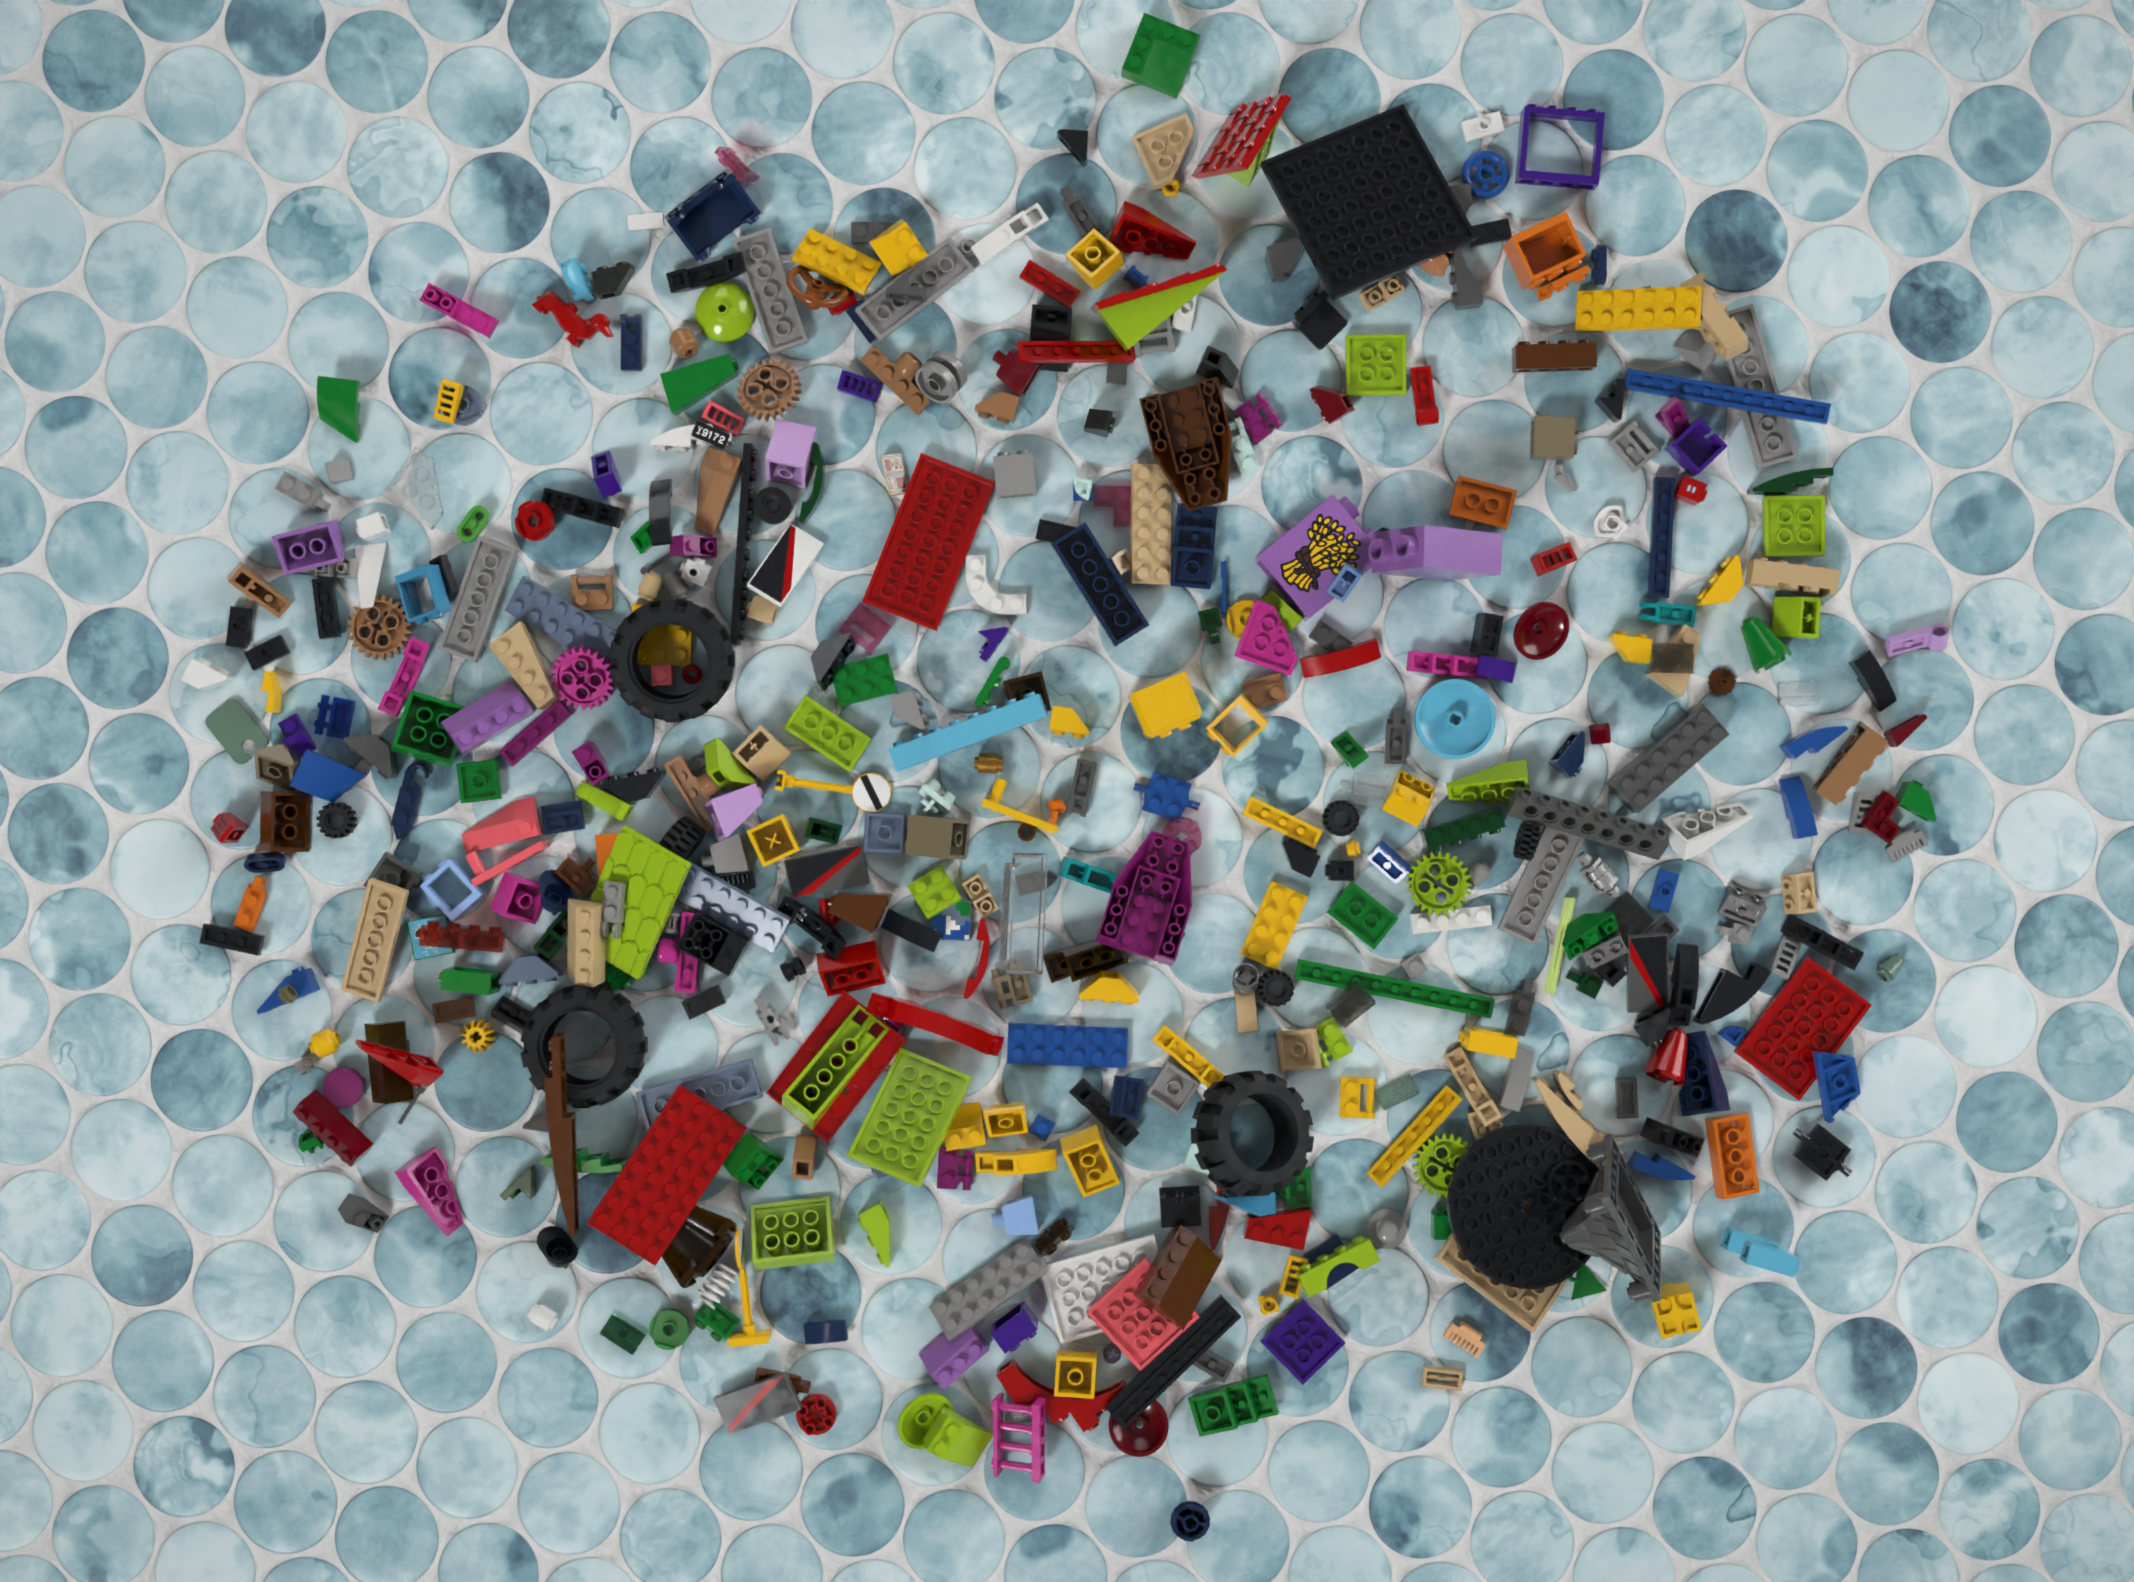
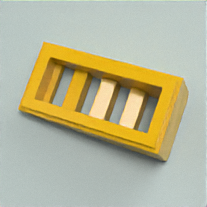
M441 379L433 419L454 425L465 386L457 382ZM448 387L455 389V392L447 391ZM446 395L453 397V401L445 399ZM446 403L452 405L451 409L443 407V404ZM441 411L450 413V417L441 415Z
M1289 1254L1278 1293L1298 1299L1301 1285L1298 1280L1297 1282L1287 1280L1288 1276L1297 1279L1296 1275L1289 1272V1270H1299L1298 1266L1291 1265L1292 1261L1302 1263L1303 1265L1308 1263L1309 1259ZM1289 1284L1296 1287L1295 1290H1293L1290 1288H1286L1285 1285Z

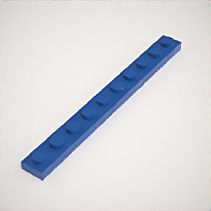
M1629 368L1627 369L1624 382V390L1669 398L1675 396L1681 400L1824 425L1827 424L1831 407L1830 403Z

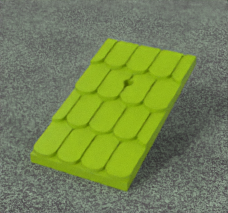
M626 825L621 828L620 833L617 835L590 901L603 903V887L606 880L626 884L624 922L622 923L621 936L619 939L612 937L614 923L611 922L610 933L606 937L605 961L639 980L643 976L692 863Z

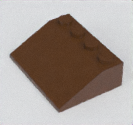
M1182 1225L1172 1227L1134 1296L1184 1330L1222 1260L1198 1236Z

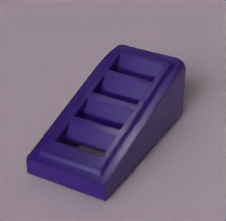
M842 370L837 390L838 392L876 403L882 383ZM847 378H850V382H849L848 388H846V387H845L846 380H847ZM855 380L858 381L856 391L852 390ZM866 383L864 393H861L862 385ZM873 385L874 389L872 392V396H869L868 393L870 386Z

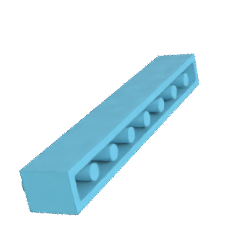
M1035 692L1023 695V700L1016 701L1015 698L1004 702V707L998 708L996 705L987 708V713L979 715L977 712L968 715V720L960 722V719L949 722V727L944 729L938 726L930 729V734L923 736V733L911 736L912 740L906 743L904 740L892 743L893 747L889 748V752L896 771L910 768L1049 717L1041 694L1035 695Z

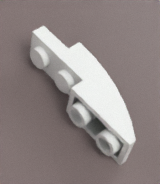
M1036 203L974 244L971 250L981 265L1014 245L1016 241L1046 223L1049 219L1040 205Z
M687 425L669 430L650 441V445L660 452L676 449V452L688 453V450H694V442L699 446H708V442L693 437L691 434L695 425ZM728 433L730 437L725 447H728V444H734V435L732 433Z

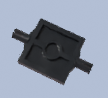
M1819 1124L1807 1135L1799 1128L1795 1129L1796 1132H1793V1135L1802 1142L1793 1156L1826 1181L1838 1170L1846 1177L1850 1176L1852 1170L1843 1164L1845 1157L1851 1151L1848 1146Z

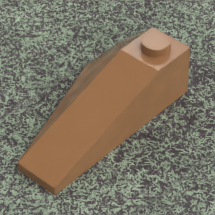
M707 447L700 464L696 529L715 536L741 474L742 459Z

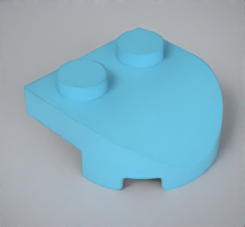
M576 258L560 263L562 275L568 288H571L574 299L578 301L584 298L588 303L596 300L593 294L596 290L592 282H588L586 278L588 271L584 263H580Z

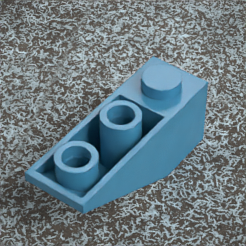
M1225 1190L1220 1195H1214V1199L1247 1214L1259 1217L1276 1214L1275 1192L1268 1196L1244 1197L1231 1194L1228 1190Z

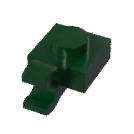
M1218 607L1199 611L1198 615L1202 631H1209L1212 644L1220 643L1217 628L1222 627Z
M1569 971L1566 976L1567 979L1578 984L1576 990L1593 999L1596 998L1604 981L1587 972L1580 976Z

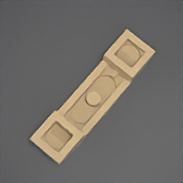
M1461 1046L1444 1055L1443 1057L1484 1127L1502 1118Z

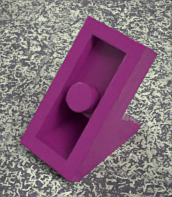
M1675 396L1659 409L1660 411L1655 415L1656 419L1673 438H1676L1689 425L1681 401Z

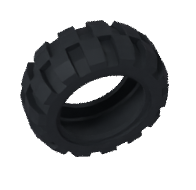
M664 598L647 603L623 620L616 630L613 641H611L608 657H610L611 662L609 671L612 682L617 685L621 693L619 694L628 706L632 705L640 711L639 714L652 720L659 719L666 721V723H675L691 718L695 719L707 713L708 710L719 702L728 690L733 678L735 651L732 648L731 637L725 625L723 626L717 620L715 614L689 600ZM661 625L681 626L693 632L703 643L708 657V669L704 681L697 689L682 695H669L657 691L645 681L638 667L637 654L643 637L652 628Z
M572 985L550 994L545 1000L539 1002L529 1014L530 1020L527 1025H524L520 1040L524 1042V1051L520 1053L523 1068L528 1067L532 1076L529 1080L538 1091L542 1089L545 1092L544 1078L549 1073H552L549 1070L552 1052L549 1051L548 1045L560 1020L569 1012L587 1011L598 1015L611 1027L617 1043L616 1058L610 1071L599 1079H580L566 1072L567 1104L572 1105L573 1108H590L591 1106L604 1105L628 1090L635 1079L639 1077L645 1065L643 1062L645 1053L648 1052V1037H645L643 1031L645 1024L640 1013H636L630 1006L631 1001L620 992L616 994L610 991L609 987L606 986L587 987Z

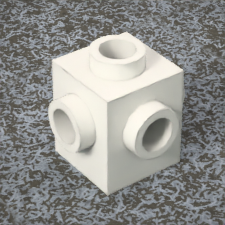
M694 556V558L690 557L687 561H683L679 572H682L681 578L685 579L684 582L694 587L697 584L704 587L713 566L706 564V560Z

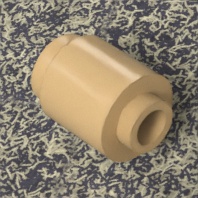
M653 571L650 574L645 573L638 587L639 592L637 595L652 602L653 598L657 597L664 581L660 580L662 576Z

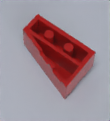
M1310 1208L1284 1209L1276 1211V1214L1261 1217L1246 1214L1243 1229L1244 1239L1304 1250L1312 1211Z

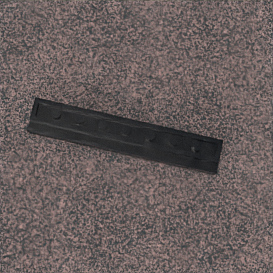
M1221 1294L1199 1314L1200 1317L1104 1406L1124 1429L1241 1318V1315Z

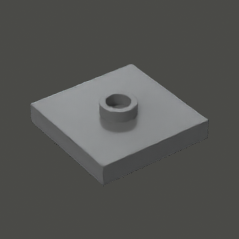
M1167 1060L1145 1094L1177 1116H1180L1201 1082Z

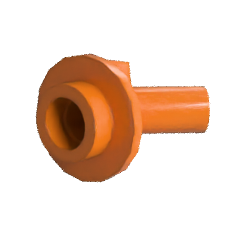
M1053 798L1052 801L1048 800L1047 809L1051 810L1050 824H1056L1058 814H1063L1065 809H1067V806L1064 805L1065 801Z

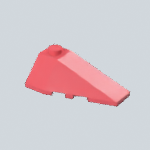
M535 796L512 802L462 833L465 852L471 853L544 835Z

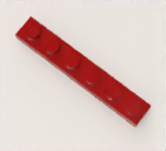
M1018 341L1016 344L1019 363H1133L1135 361L1134 346L1125 351L1118 341Z

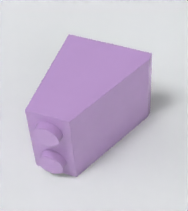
M777 419L765 457L767 481L806 489L811 467L809 461L812 445L817 440L816 427L808 424L794 423L790 420Z
M756 783L713 798L704 804L718 842L729 837L763 803L762 798H764L762 789L757 787Z

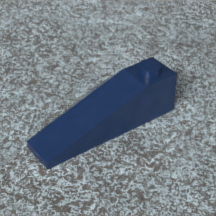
M1706 1031L1686 1034L1688 1042L1685 1079L1682 1090L1679 1091L1682 1116L1729 1111L1730 1105L1727 1089Z

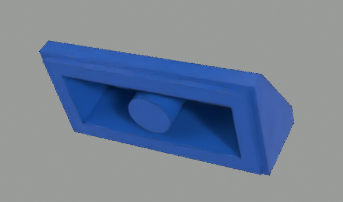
M1381 841L1366 858L1395 885L1411 869V865L1384 841Z

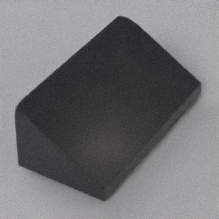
M502 995L491 1010V1017L522 1034L524 1025H527L530 1020L529 1014L531 1012Z

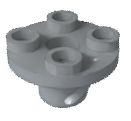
M1384 1208L1375 1211L1366 1222V1232L1368 1238L1375 1246L1382 1249H1392L1400 1245L1404 1240L1407 1226L1404 1218L1397 1211L1391 1208Z

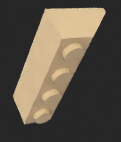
M568 899L567 977L575 985L595 987L605 981L606 937L601 936L600 932L603 922V903Z

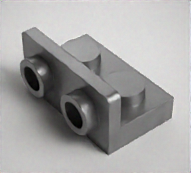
M1728 885L1726 888L1727 894L1718 908V914L1756 928L1767 910L1765 900L1758 894L1752 895L1740 887Z
M1617 929L1585 950L1583 954L1591 969H1594L1628 953V949Z

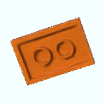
M1458 476L1448 515L1507 530L1517 490Z

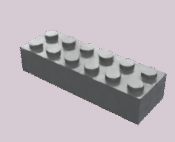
M1704 704L1695 705L1606 784L1632 813H1639L1724 740L1729 733Z

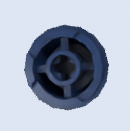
M1186 1501L1174 1508L1170 1524L1173 1532L1184 1541L1193 1542L1206 1534L1210 1526V1517L1203 1505L1194 1501Z

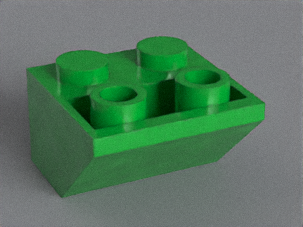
M747 1133L728 1155L723 1165L733 1178L759 1190L784 1159L761 1139Z

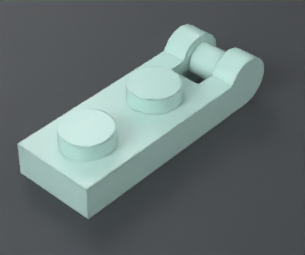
M1235 418L1234 422L1229 423L1231 431L1237 429L1239 434L1234 437L1232 436L1231 453L1239 473L1243 477L1260 470V466L1241 418Z

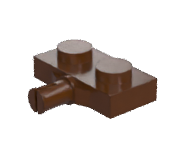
M568 857L555 873L583 899H586L598 883L588 872L596 862L592 861L593 859L589 857L581 866Z

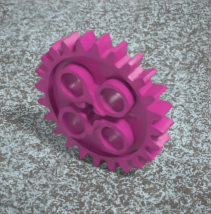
M584 645L579 650L574 646L572 652L566 649L564 654L561 653L558 656L559 660L556 659L553 662L557 667H552L550 670L555 673L550 679L556 681L551 686L558 688L555 694H562L560 701L566 698L568 700L567 706L574 703V709L581 705L582 710H585L587 705L592 710L595 705L600 707L602 702L605 703L608 700L607 696L610 697L613 694L610 689L616 687L615 684L611 683L612 678L609 671L611 662L606 663L604 661L607 656L600 657V650L593 653L592 647L586 651ZM579 660L584 661L587 667H581ZM566 674H570L573 677V681H569L566 678ZM598 675L601 678V682L595 681L593 676ZM582 676L586 677L584 681L581 679ZM580 688H584L588 695H583L580 692Z

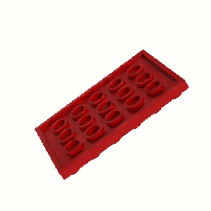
M1805 956L1733 1052L1800 1101L1817 1079L1812 1052L1836 1053L1872 1005L1812 959Z

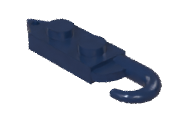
M412 763L407 767L391 821L397 840H400L409 830L413 829L422 794L421 787L416 782L411 781L413 773L416 769H422L425 773V778L429 777V770L422 763Z

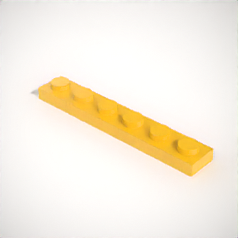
M1446 1085L1366 1174L1383 1188L1463 1099Z

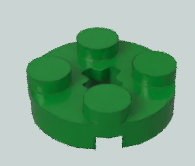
M674 1308L660 1310L652 1318L649 1325V1334L654 1344L664 1350H672L679 1347L686 1341L690 1333L688 1316ZM669 1324L675 1329L670 1334L667 1333V1329H664V1326Z

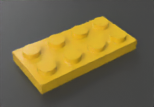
M811 228L792 255L793 262L862 295H865L882 265V262Z
M1270 881L1239 954L1277 970L1308 896Z

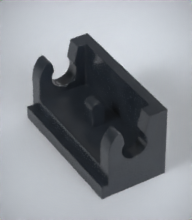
M1490 613L1476 614L1470 653L1497 656L1504 616Z

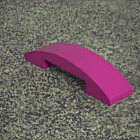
M412 636L410 637L403 652L405 656L389 691H385L378 710L398 717L407 703L410 691L414 690L419 679L430 644Z

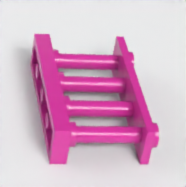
M1000 1392L991 1403V1411L993 1412V1458L991 1460V1469H993V1477H998L1005 1468L1027 1471L1032 1474V1482L1040 1483L1045 1476L1046 1398L1038 1397L1030 1406L1004 1403V1393ZM1004 1411L1029 1414L1032 1417V1423L1026 1425L1004 1422ZM1004 1430L1029 1433L1032 1436L1031 1444L1004 1441ZM1004 1449L1028 1452L1032 1455V1462L1023 1463L1004 1460Z

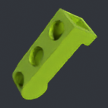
M584 780L581 781L575 792L577 796L613 815L620 821H626L634 807L633 804L625 802L623 799L595 785L592 786L591 783Z

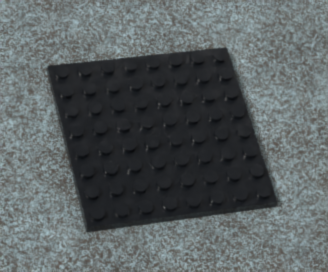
M1404 104L1266 159L1260 164L1333 301L1470 244L1477 239L1474 229Z

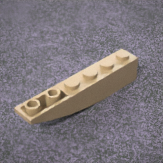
M1534 1076L1532 1081L1551 1117L1566 1137L1588 1158L1586 1153L1588 1145L1602 1141L1605 1135L1602 1132L1597 1134L1593 1130L1595 1126L1587 1118L1582 1120L1578 1116L1580 1112L1572 1104L1568 1107L1563 1102L1565 1098L1558 1091L1553 1093L1549 1089L1551 1085L1543 1077L1539 1080ZM1591 1161L1596 1167L1599 1168L1600 1163L1595 1164L1593 1161Z

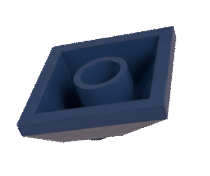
M1583 731L1572 732L1548 762L1566 778L1576 777L1582 769L1580 766L1584 762L1585 733Z

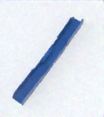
M1226 561L1221 562L1223 598H1221V614H1226Z

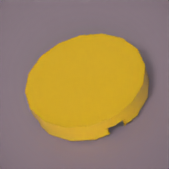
M1241 600L1229 609L1226 615V625L1234 637L1241 638L1254 601Z

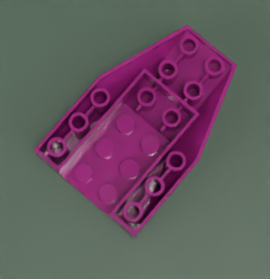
M1154 831L1150 832L1115 879L1095 942L1173 966L1192 907L1190 843Z

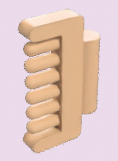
M1461 1321L1459 1326L1452 1322L1443 1335L1445 1339L1453 1340V1343H1457V1346H1461L1462 1349L1466 1347L1465 1351L1468 1352L1470 1350L1469 1353L1473 1354L1475 1358L1479 1357L1486 1346L1485 1342L1481 1340L1483 1333L1464 1321Z

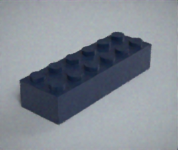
M1086 522L1051 543L1055 553L1114 647L1149 626V623Z

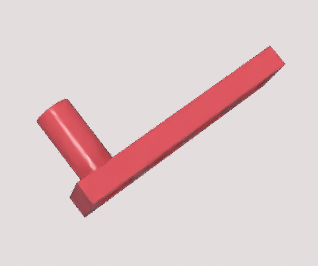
M545 840L539 841L489 870H486L477 852L473 851L465 856L476 876L471 879L474 887L481 886L549 848Z

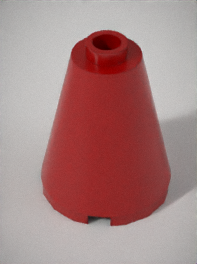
M1679 1028L1667 1031L1663 1042L1659 1044L1644 1068L1643 1072L1647 1076L1663 1083L1674 1081L1673 1085L1683 1086L1688 1036L1685 1035V1031Z

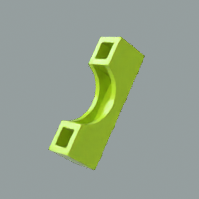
M1358 1236L1352 1240L1351 1244L1335 1248L1334 1252L1330 1255L1323 1254L1316 1258V1262L1303 1264L1295 1272V1275L1305 1295L1310 1298L1327 1289L1328 1275L1338 1264L1353 1263L1364 1270L1379 1262L1380 1259L1371 1240L1365 1236Z

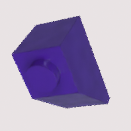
M610 450L592 456L593 477L602 497L614 496L622 492L620 477Z

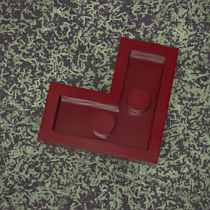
M1882 790L1860 824L1884 842L1890 844L1901 828L1889 819L1900 801Z

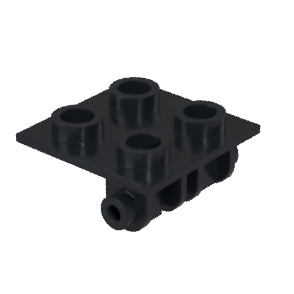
M1199 1185L1159 1188L1161 1228L1178 1225L1183 1227L1201 1226Z

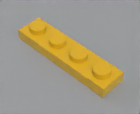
M1250 796L1242 812L1243 815L1312 848H1315L1323 830Z

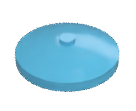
M1449 679L1431 686L1419 699L1414 714L1415 730L1421 743L1433 754L1446 759H1463L1478 753L1491 739L1496 722L1494 706L1486 692L1476 684L1462 679Z

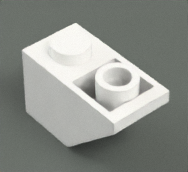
M200 657L199 660H190L181 681L198 689L208 690L232 682L235 677L229 675V670L220 666L215 668L211 666V661Z

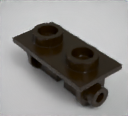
M1064 1217L1058 1219L1049 1228L1053 1233L1052 1236L1045 1231L1036 1240L1037 1243L1034 1246L1040 1251L1041 1255L1053 1254L1061 1241L1064 1242L1071 1237V1232L1075 1228L1069 1225L1066 1226L1068 1221Z

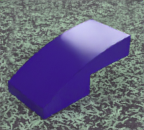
M1479 655L1475 675L1513 683L1516 663Z

